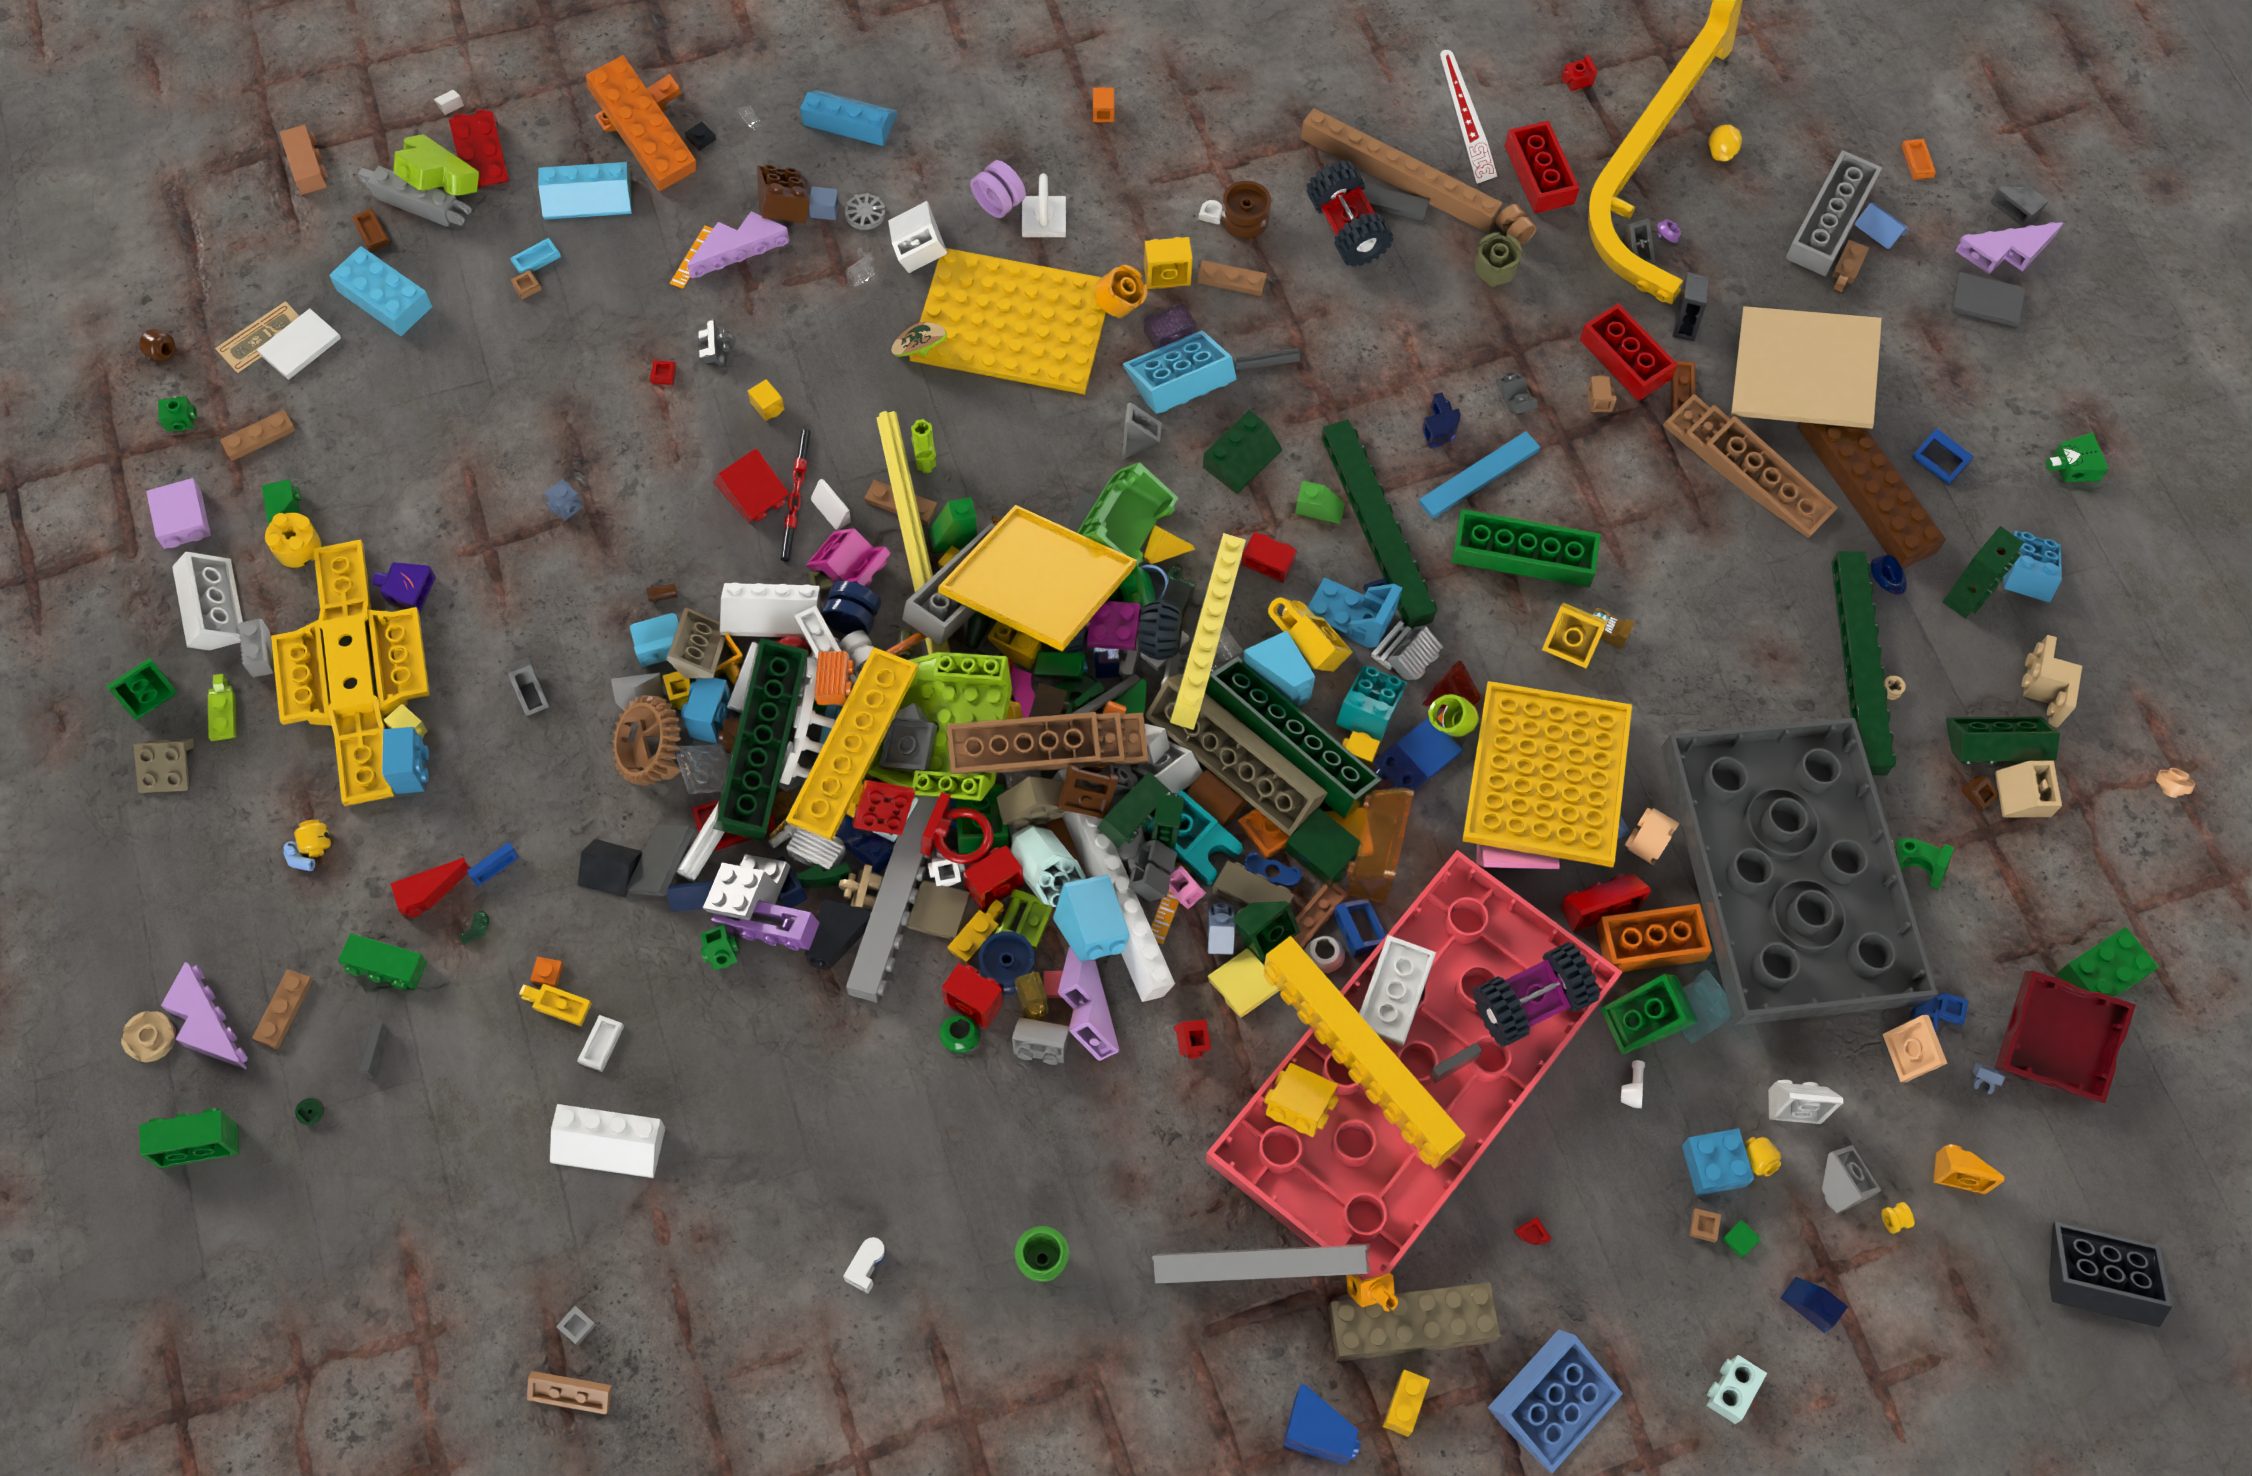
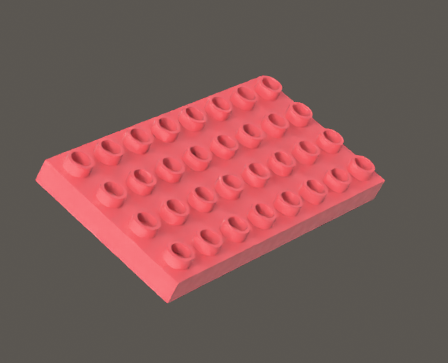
M1456 850L1387 934L1434 951L1436 955L1404 1046L1401 1047L1385 1040L1383 1042L1466 1135L1459 1149L1435 1169L1431 1164H1425L1418 1155L1419 1150L1413 1144L1410 1145L1403 1139L1399 1127L1395 1123L1391 1124L1383 1115L1384 1110L1378 1103L1374 1104L1369 1100L1365 1093L1366 1089L1360 1083L1356 1084L1351 1079L1347 1067L1343 1063L1339 1064L1333 1058L1332 1050L1326 1043L1321 1044L1314 1035V1029L1310 1027L1206 1153V1163L1309 1246L1370 1244V1272L1368 1274H1356L1362 1281L1393 1271L1622 974L1621 970L1458 850ZM1387 935L1340 991L1358 1013H1360ZM1567 942L1573 943L1575 948H1579L1581 955L1584 954L1587 964H1590L1592 968V974L1596 976L1595 982L1599 985L1598 991L1600 992L1599 1000L1576 1012H1571L1569 1009L1561 1011L1529 1027V1035L1505 1047L1497 1044L1494 1037L1492 1038L1489 1034V1030L1485 1028L1484 1021L1479 1016V1010L1476 1009V1002L1473 999L1474 988L1497 976L1504 978V980L1544 961L1542 957L1546 952ZM1474 1043L1479 1045L1482 1052L1478 1059L1434 1084L1430 1077L1434 1066ZM1290 1062L1338 1084L1335 1094L1339 1096L1338 1102L1333 1111L1328 1110L1327 1114L1329 1117L1323 1130L1318 1128L1314 1137L1300 1133L1296 1129L1265 1115L1268 1104L1264 1103L1270 1089L1275 1090L1278 1074L1281 1070L1286 1071Z

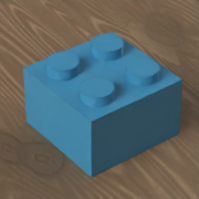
M697 678L690 685V698L688 703H685L682 707L681 717L685 722V728H687L690 738L718 744L719 728H723V719H727L730 711L727 708L731 696L727 681L717 678Z
M414 727L383 729V777L395 794L425 792V782L429 781L428 769L425 768V760H429V749L427 745L423 744L422 736L417 734Z
M1739 1128L1689 1137L1682 1144L1696 1196L1747 1187L1754 1180Z

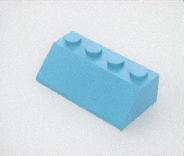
M627 162L538 168V187L544 220L632 214L631 176Z

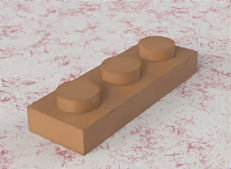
M1202 260L1197 283L1262 296L1267 273Z
M282 410L224 437L220 441L230 460L234 461L296 430L285 410Z
M873 480L864 498L865 503L898 515L892 486ZM915 495L921 523L929 526L938 505L934 501Z
M289 969L286 970L252 1037L255 1042L279 1049L313 982L310 976Z
M531 1371L528 1377L527 1400L607 1415L611 1405L612 1385Z

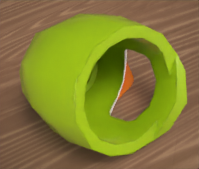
M1453 694L1444 695L1436 699L1428 710L1431 724L1442 733L1453 737H1462L1474 731L1479 721L1476 708L1464 697ZM1441 705H1447L1445 710L1437 717V711Z

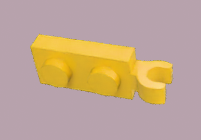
M996 899L986 914L979 910L947 947L948 951L966 965L969 964L980 951L983 943L999 927V924L995 921L1005 911L1004 905Z
M523 984L519 992L522 995V999L534 1002L532 1006L534 1010L578 1026H582L592 1005L588 999L543 984L540 990Z

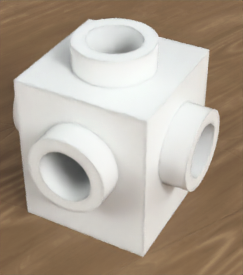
M938 850L936 854H932V862L928 863L930 877H935L936 886H951L961 882V872L965 871L964 864L947 860Z

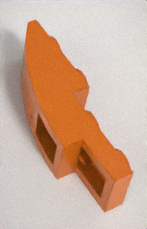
M670 74L647 88L662 112L667 110L666 103L682 94V91ZM603 110L595 115L605 132L617 131Z

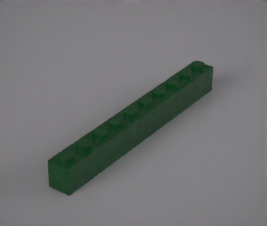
M1349 419L1323 426L1321 440L1383 578L1387 579L1388 584H1396L1402 587L1397 609L1405 627L1408 626L1413 629L1432 623L1437 612L1436 602L1434 599H1430L1427 582L1420 577L1419 565L1410 555V545L1401 535L1400 523L1395 521L1390 502L1385 500L1383 486L1375 478L1374 466L1369 464L1364 445L1359 443L1356 427H1352Z
M1837 551L1831 566L1850 716L1856 720L1872 775L1887 776L1896 765V754L1892 752L1893 732L1889 729L1890 710L1886 707L1888 692L1883 684L1885 669L1880 662L1882 647L1878 644L1877 639L1879 625L1875 623L1874 617L1876 604L1872 602L1873 582L1869 580L1871 565L1870 561H1867L1866 552Z

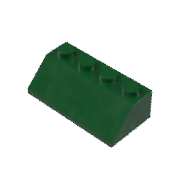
M2042 716L1951 717L1946 719L1951 752L1961 763L1974 764L1975 761H1984L1989 764H1997L1999 761H2009L2020 764L2023 761L2057 760L2060 732Z

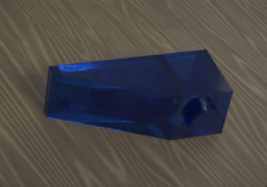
M846 814L835 836L840 838L844 842L845 848L861 862L872 866L871 870L879 874L889 863L893 852L892 846L873 831L853 828V818Z

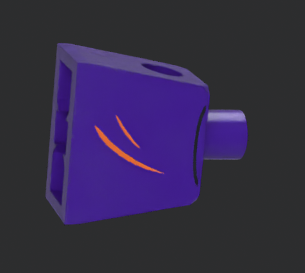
M394 562L391 564L387 574L375 572L372 583L375 586L381 587L380 592L388 603L401 609L417 607L420 614L436 576L428 565Z

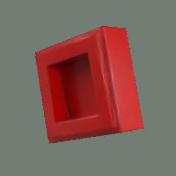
M653 360L650 382L653 384L673 385L677 369L676 362Z

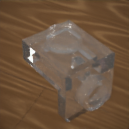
M861 247L857 249L858 262L847 269L849 282L854 288L861 283H865L875 274L874 257L871 253L865 252Z

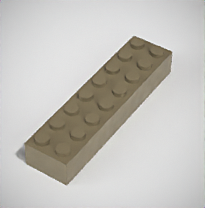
M1183 674L1167 678L1145 717L1157 727L1165 728L1170 738L1181 747L1192 751L1194 757L1291 837L1313 812L1319 808L1328 792L1206 693L1204 694L1194 730L1170 723Z

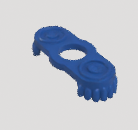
M1252 852L1245 857L1244 866L1247 871L1255 875L1261 874L1265 876L1272 884L1276 883L1292 888L1302 878V872L1297 866L1290 868L1282 865L1277 860L1261 858L1257 852L1255 854ZM1268 866H1275L1279 869V875L1275 878H1270L1266 875L1265 869Z

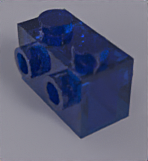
M1396 742L1374 761L1378 766L1375 771L1384 781L1389 778L1394 784L1391 789L1400 799L1405 796L1410 800L1430 782V779ZM1395 761V765L1389 767L1390 762ZM1412 779L1409 785H1405L1406 780Z

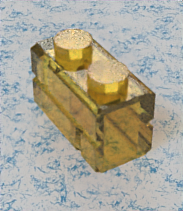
M1035 971L1017 977L1014 980L1015 997L1022 1017L1037 1021L1043 1020L1048 1013V998L1044 986H1042L1039 972Z

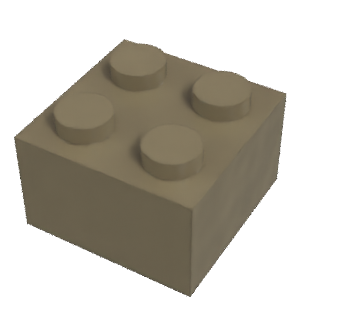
M1029 776L996 797L1003 825L1022 828L1030 824L1044 828L1051 820L1061 818L1066 810L1059 809L1057 802L1065 781Z

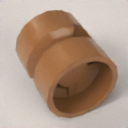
M1518 204L1506 207L1497 216L1495 221L1503 233L1513 236L1520 245L1526 243L1537 229L1530 218L1525 217V212Z

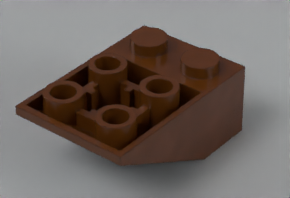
M769 164L764 166L757 165L759 210L762 218L805 224L810 197L801 172L790 167L780 169Z

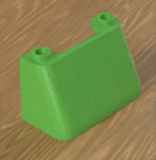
M1140 462L1118 470L1110 478L1077 533L1136 559V566L1140 567L1143 563V553L1140 551L1141 546L1156 521L1173 513L1178 497Z

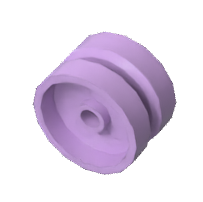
M993 161L985 168L984 172L978 173L970 182L971 191L975 199L986 212L997 218L1004 217L1011 211L1012 206L1018 205L1026 196L1025 187L1021 179L1003 161Z

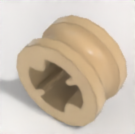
M1889 676L1883 682L1888 692L1887 699L1896 700L1905 691V682L1898 676ZM1895 685L1897 689L1890 690L1889 687Z

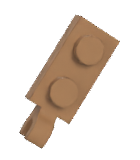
M1848 240L1832 274L1833 277L1838 278L1833 288L1834 291L1841 293L1846 282L1853 284L1869 247Z

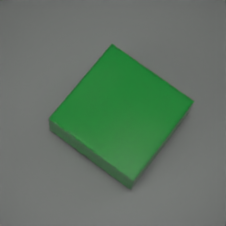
M1740 1220L1722 1240L1742 1259L1761 1238Z

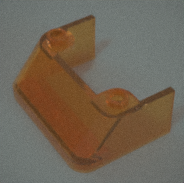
M1405 787L1372 790L1371 795L1366 794L1363 808L1367 809V815L1355 862L1350 861L1347 876H1351L1347 892L1349 895L1365 899L1369 898L1370 900L1386 904L1397 869L1414 795L1413 789Z

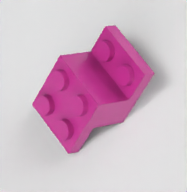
M855 528L833 531L806 566L811 571H823L833 582L851 581L867 587L872 582L874 573L885 566L887 563L886 559L891 553L886 547L873 548Z

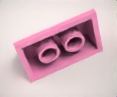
M1477 844L1476 864L1483 867L1559 869L1560 867L1559 858Z

